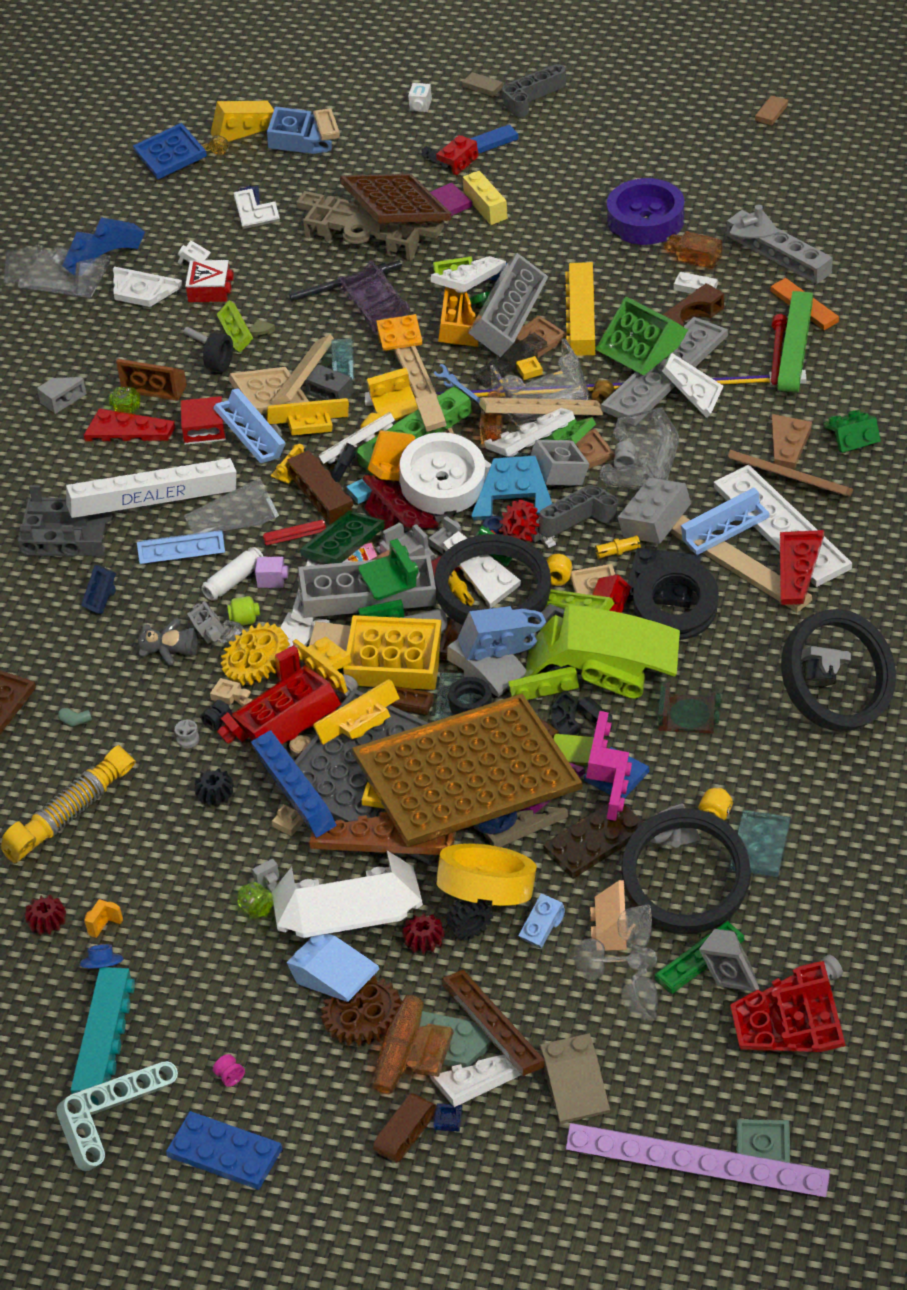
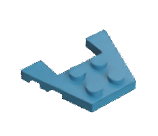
M536 456L493 459L472 513L473 521L485 520L487 517L493 516L494 499L535 497V508L538 509V515H540V511L543 508L552 504Z

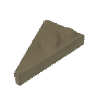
M565 807L548 808V813L534 814L533 810L517 812L515 824L508 830L496 834H482L492 846L501 847L567 818L568 811Z

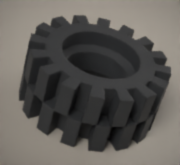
M478 899L477 903L466 900L459 902L457 900L455 902L456 906L449 908L451 912H447V918H445L448 926L457 938L467 940V938L473 939L475 934L479 936L481 930L485 931L487 929L486 925H490V919H493V911L485 900Z

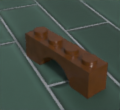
M705 283L663 315L683 327L684 322L693 317L712 318L724 309V293Z

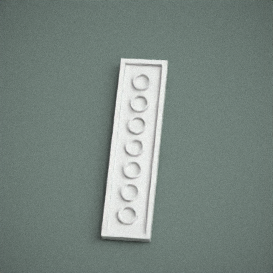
M749 465L714 481V489L727 501L752 488L759 492L760 504L769 512L770 517L754 525V527L779 552L780 532L817 530ZM756 509L750 512L748 516H757L761 513ZM826 537L823 539L810 581L816 587L852 569V562Z

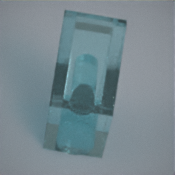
M332 339L333 370L354 379L353 339Z

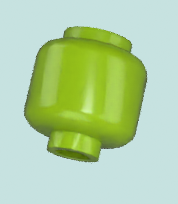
M250 596L234 598L231 600V604L227 605L229 620L236 626L254 624L256 616H260L259 604L254 603L253 598Z

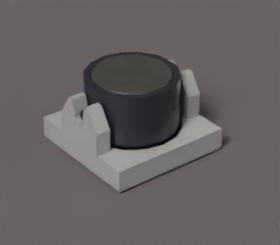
M815 646L802 650L801 668L806 685L829 686L835 684L836 673L840 665L851 660V653Z

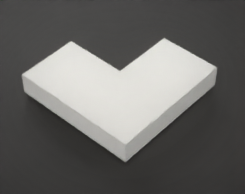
M252 189L234 192L242 229L280 221L275 202L256 205Z

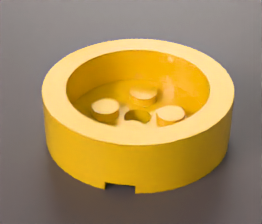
M456 844L441 850L436 884L442 891L462 900L477 903L478 899L492 901V905H517L531 899L537 866L527 856L510 849L485 844Z

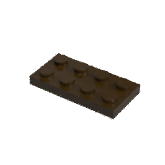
M608 803L544 843L543 851L572 879L576 878L627 845L636 829L644 823L625 804L623 811L617 812L616 821L607 819Z

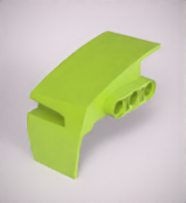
M569 605L565 608L563 618L554 615L535 637L537 643L528 650L524 677L536 675L549 664H555L560 667L571 665L581 669L582 678L590 683L628 698H639L642 696L645 674L643 670L645 667L673 677L677 675L680 630L628 614Z

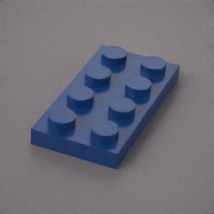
M190 1111L166 1150L168 1158L259 1190L282 1151V1144Z

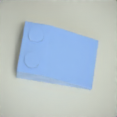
M331 934L311 936L286 962L298 985L347 1002L379 970L377 964Z

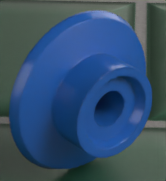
M100 944L88 948V957L81 960L80 966L84 968L108 967L122 962L124 958L119 954H113L112 945Z

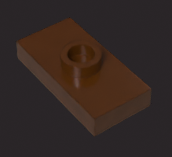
M395 686L400 699L390 704L391 706L403 711L428 715L434 700V693Z

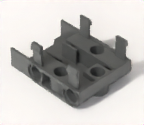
M29 485L31 498H28L23 522L20 524L18 539L19 549L23 554L31 556H104L106 548L102 545L105 524L112 520L113 511L71 518L66 505V498L42 497L40 486Z

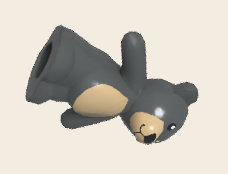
M179 618L173 619L161 633L146 624L143 626V631H141L138 637L139 654L141 657H146L148 653L159 650L165 662L172 666L174 659L170 651L190 656L196 655L198 645L197 629L175 630L180 625L181 621Z

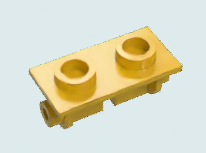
M302 444L294 445L285 459L276 466L271 477L289 484L292 479L288 475L287 459L303 453L304 446Z

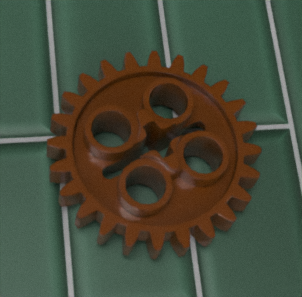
M373 976L348 1002L329 995L330 999H325L323 1001L325 1007L321 1008L323 1014L321 1018L326 1032H330L332 1039L337 1037L339 1043L346 1039L348 1046L353 1041H356L357 1046H360L364 1040L370 1045L372 1038L380 1041L379 1035L388 1036L387 1029H395L394 1022H400L399 1014L403 1013L398 990L393 988L392 983L386 984L384 978L377 982L376 976Z

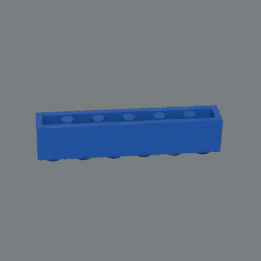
M270 730L251 741L261 763L317 838L336 827L337 825L328 806L273 732Z

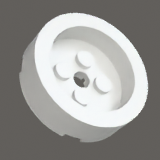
M439 432L421 436L405 448L400 459L399 482L403 495L412 505L429 513L444 514L447 511H463L478 500L485 480V460L483 454L473 442L456 434ZM445 475L447 478L446 480L442 481L437 479L438 477H444Z

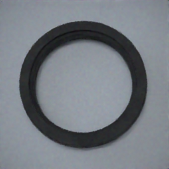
M499 534L478 535L456 543L440 558L434 578L436 598L442 610L461 625H464L469 611H476L478 609L467 606L458 600L451 592L448 580L458 565L480 555L498 554L509 556L524 563L534 573L538 583L535 592L527 601L512 608V610L527 609L541 613L547 605L551 591L550 568L543 555L535 547L523 540ZM529 617L528 622H531L536 617Z
M842 609L821 611L810 615L800 622L785 641L781 656V672L784 686L795 707L812 723L832 731L858 729L877 719L888 707L896 684L895 662L885 638L866 618ZM837 626L848 630L861 640L872 657L876 673L875 690L868 705L858 714L843 715L825 708L813 697L804 681L801 668L802 650L809 635L818 627Z
M680 808L661 812L646 820L636 829L630 837L623 854L621 876L622 880H624V890L630 904L643 919L653 926L671 933L697 934L722 925L736 913L747 894L751 869L744 842L727 822L709 812ZM693 828L707 832L717 838L729 851L735 866V882L728 896L713 909L694 915L675 914L655 905L641 889L636 874V864L639 855L645 845L655 836L671 829Z

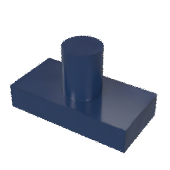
M94 565L81 606L103 614L108 597L113 596L116 592V588L113 585L116 573L100 565Z

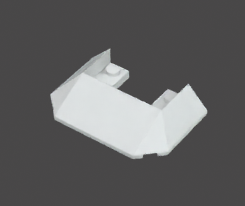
M387 851L389 867H375L372 870L366 871L367 877L319 885L318 879H305L300 883H295L291 867L272 891L277 929L282 932H286L288 929L296 931V936L306 938L401 921L407 917V911L411 908L418 909L423 905L414 867Z

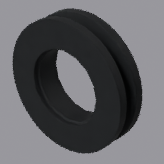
M680 557L661 559L647 566L638 576L634 585V612L636 617L680 630L679 640L689 639L704 632L713 622L718 608V586L713 575L704 566L693 560ZM681 583L693 589L699 601L696 607L689 612L669 614L655 605L653 596L656 590L663 585Z

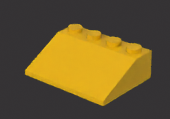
M353 616L346 651L350 654L352 662L343 667L344 674L353 677L357 681L358 686L376 687L390 679L394 686L435 690L442 621L437 619Z

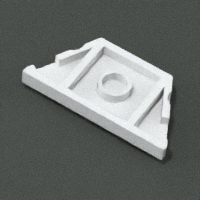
M119 267L113 268L115 300L151 307L183 287L182 280Z

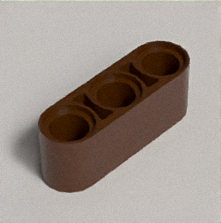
M411 1093L377 1136L373 1145L374 1152L398 1163L432 1120L436 1111V1104Z

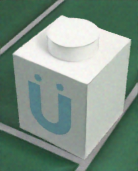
M412 83L408 95L410 111L428 112L432 100L431 84Z

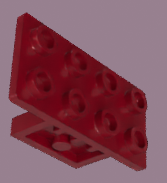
M364 475L362 480L372 490L365 505V510L372 517L384 520L385 528L383 530L396 525L398 520L405 527H412L416 524L420 528L438 527L439 524L433 519L432 514L418 509L405 498L399 481L380 479L376 475Z

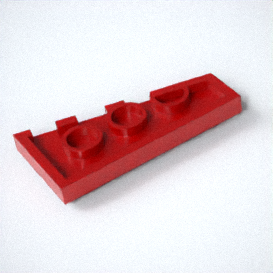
M99 408L84 434V440L92 441L93 438H102V441H111V438H122L123 441H131L134 438H141L142 441H168L176 426L175 421Z
M824 530L780 532L781 605L804 604L824 539Z

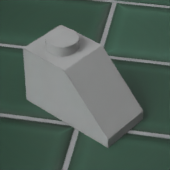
M82 377L52 378L37 388L40 403L54 414L87 394Z

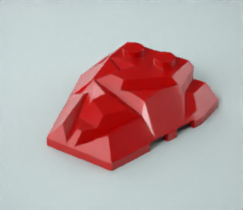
M824 961L799 966L792 970L793 975L782 981L777 978L772 981L773 986L762 992L756 990L730 1004L740 1049L823 1052L846 1046Z

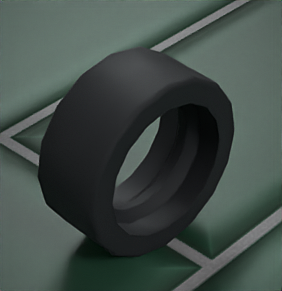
M213 332L208 336L204 345V366L208 370L224 372L232 360L233 341L231 336L227 334Z
M465 677L457 680L451 685L448 692L450 710L456 715L491 704L492 693L489 684L477 677ZM467 693H476L483 697L482 700L473 704H465L457 700L458 697Z

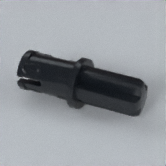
M346 443L339 458H336L338 462L331 473L334 481L338 483L347 467H351L352 459L358 451L357 447Z

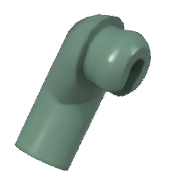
M62 708L58 713V718L72 727L92 720L89 710L76 713L69 708Z

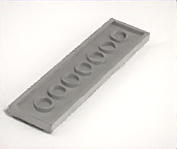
M693 317L684 326L688 331L683 341L672 353L693 367H696L728 336V329ZM669 356L645 375L635 372L601 404V411L636 425L675 387L674 383L662 372Z

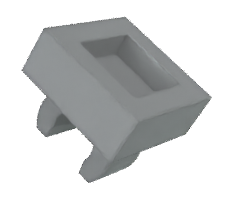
M274 859L252 869L257 888L261 890L267 887L272 892L277 886L276 882L280 880L278 864Z

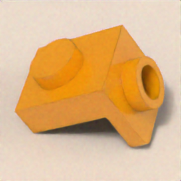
M99 899L92 910L88 911L85 916L84 922L88 935L97 938L108 920L121 924L123 917L120 907L114 902H106Z

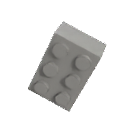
M648 478L617 517L623 537L630 538L637 535L641 541L660 544L691 505L686 483Z

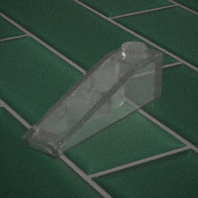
M261 478L184 515L193 534L258 526L279 516Z

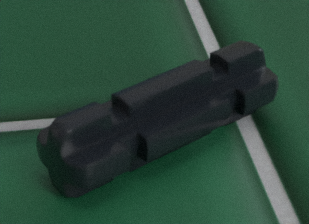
M428 146L422 148L421 155L423 157L429 158V160L447 169L450 168L451 165L437 160L436 154L438 151Z

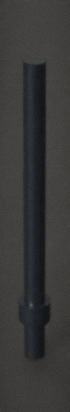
M400 260L388 264H378L377 267L290 293L289 297L291 301L376 275L383 276L388 274L389 271L402 268Z

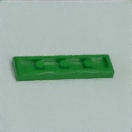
M728 921L717 928L719 930L733 931L740 943L744 941V934ZM710 934L655 974V980L669 993H675L708 968L699 949Z

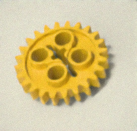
M267 622L262 626L261 623H258L255 629L251 625L249 631L246 632L243 629L242 635H235L236 640L229 641L230 647L224 648L226 654L221 656L224 660L221 662L222 670L230 681L240 682L242 686L247 681L250 685L253 684L254 680L260 683L262 677L269 678L268 673H276L275 655L290 646L289 638L281 627H277L275 624L270 626Z

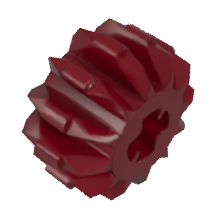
M51 894L47 898L41 895L39 900L32 899L31 905L26 906L25 921L32 932L37 931L40 936L44 932L51 935L53 930L59 931L60 925L65 924L66 909L60 899H54Z
M424 912L421 917L413 914L412 920H406L405 928L402 931L407 948H411L414 953L420 950L423 955L427 950L434 953L435 947H441L445 936L440 919L435 920L433 914L426 917Z

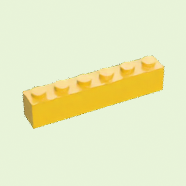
M593 262L569 263V271H565L566 283H569L566 284V296H570L566 297V309H569L566 310V322H569L566 323L567 335H570L566 336L567 348H571V356L595 355Z

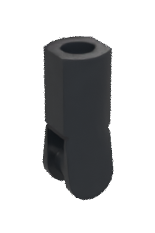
M584 697L578 703V710L593 722L595 726L597 725L599 711L607 712L591 697ZM609 713V714H608V720H607V722H610V723H611L612 720H613V717H612V715Z

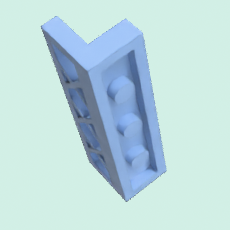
M239 388L231 391L228 401L214 405L213 409L260 463L280 458L286 443ZM229 408L233 414L226 412L224 409ZM234 421L242 423L245 428L238 426ZM246 435L254 437L257 441L249 439ZM258 449L264 450L268 454L262 455Z
M752 488L682 524V540L698 555L766 520L770 515L760 504L759 492ZM756 509L761 513L757 516H748L750 512ZM735 520L742 521V524L738 526L730 525ZM715 530H724V533L721 535H712V532ZM698 539L706 540L705 543L698 547L694 543Z
M223 530L138 541L139 562L142 564L224 553Z

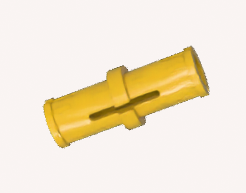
M635 535L634 537L622 540L617 538L613 539V542L596 545L595 550L598 551L596 552L597 558L601 559L615 554L620 556L623 552L641 548V545L638 544L640 540Z
M453 571L451 573L452 577L450 576L448 580L451 592L462 603L466 604V601L469 606H472L474 599L467 591V585Z

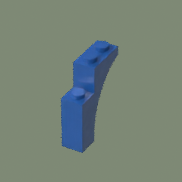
M101 217L94 234L76 232L62 266L73 275L79 276L93 260L108 251L118 248L138 249L145 231L134 223Z

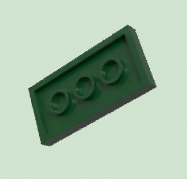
M347 511L300 549L301 557L325 564L342 563L385 528L384 520Z

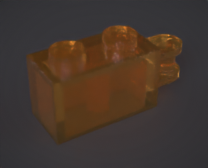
M685 231L683 236L670 235L669 241H666L664 244L667 251L676 253L677 260L713 269L722 256V240Z
M490 391L488 398H500V392ZM481 408L479 425L481 444H484V441L492 439L493 442L501 438L500 434L503 433L504 413H485Z

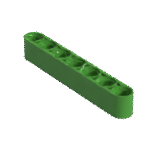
M792 292L778 377V391L799 392L813 304V292Z

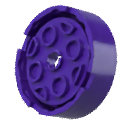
M641 178L622 183L613 189L607 198L608 227L613 234L616 233L621 236V240L632 244L650 245L667 241V237L672 234L677 235L683 228L684 196L675 185L660 179Z

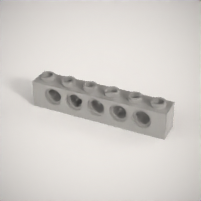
M741 210L727 220V237L807 280L818 284L832 273L833 257L778 229V234L763 238H742L729 235L733 225L750 213Z

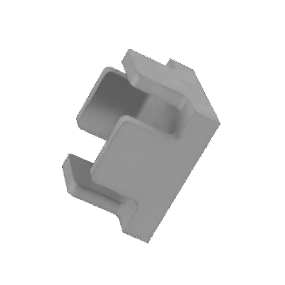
M401 523L384 530V541L380 542V546L375 548L377 555H380L389 550L391 540L398 538L401 545L406 546L409 557L430 555L431 561L435 560V554L428 546V537L417 524L412 526L413 531L410 530L404 533Z

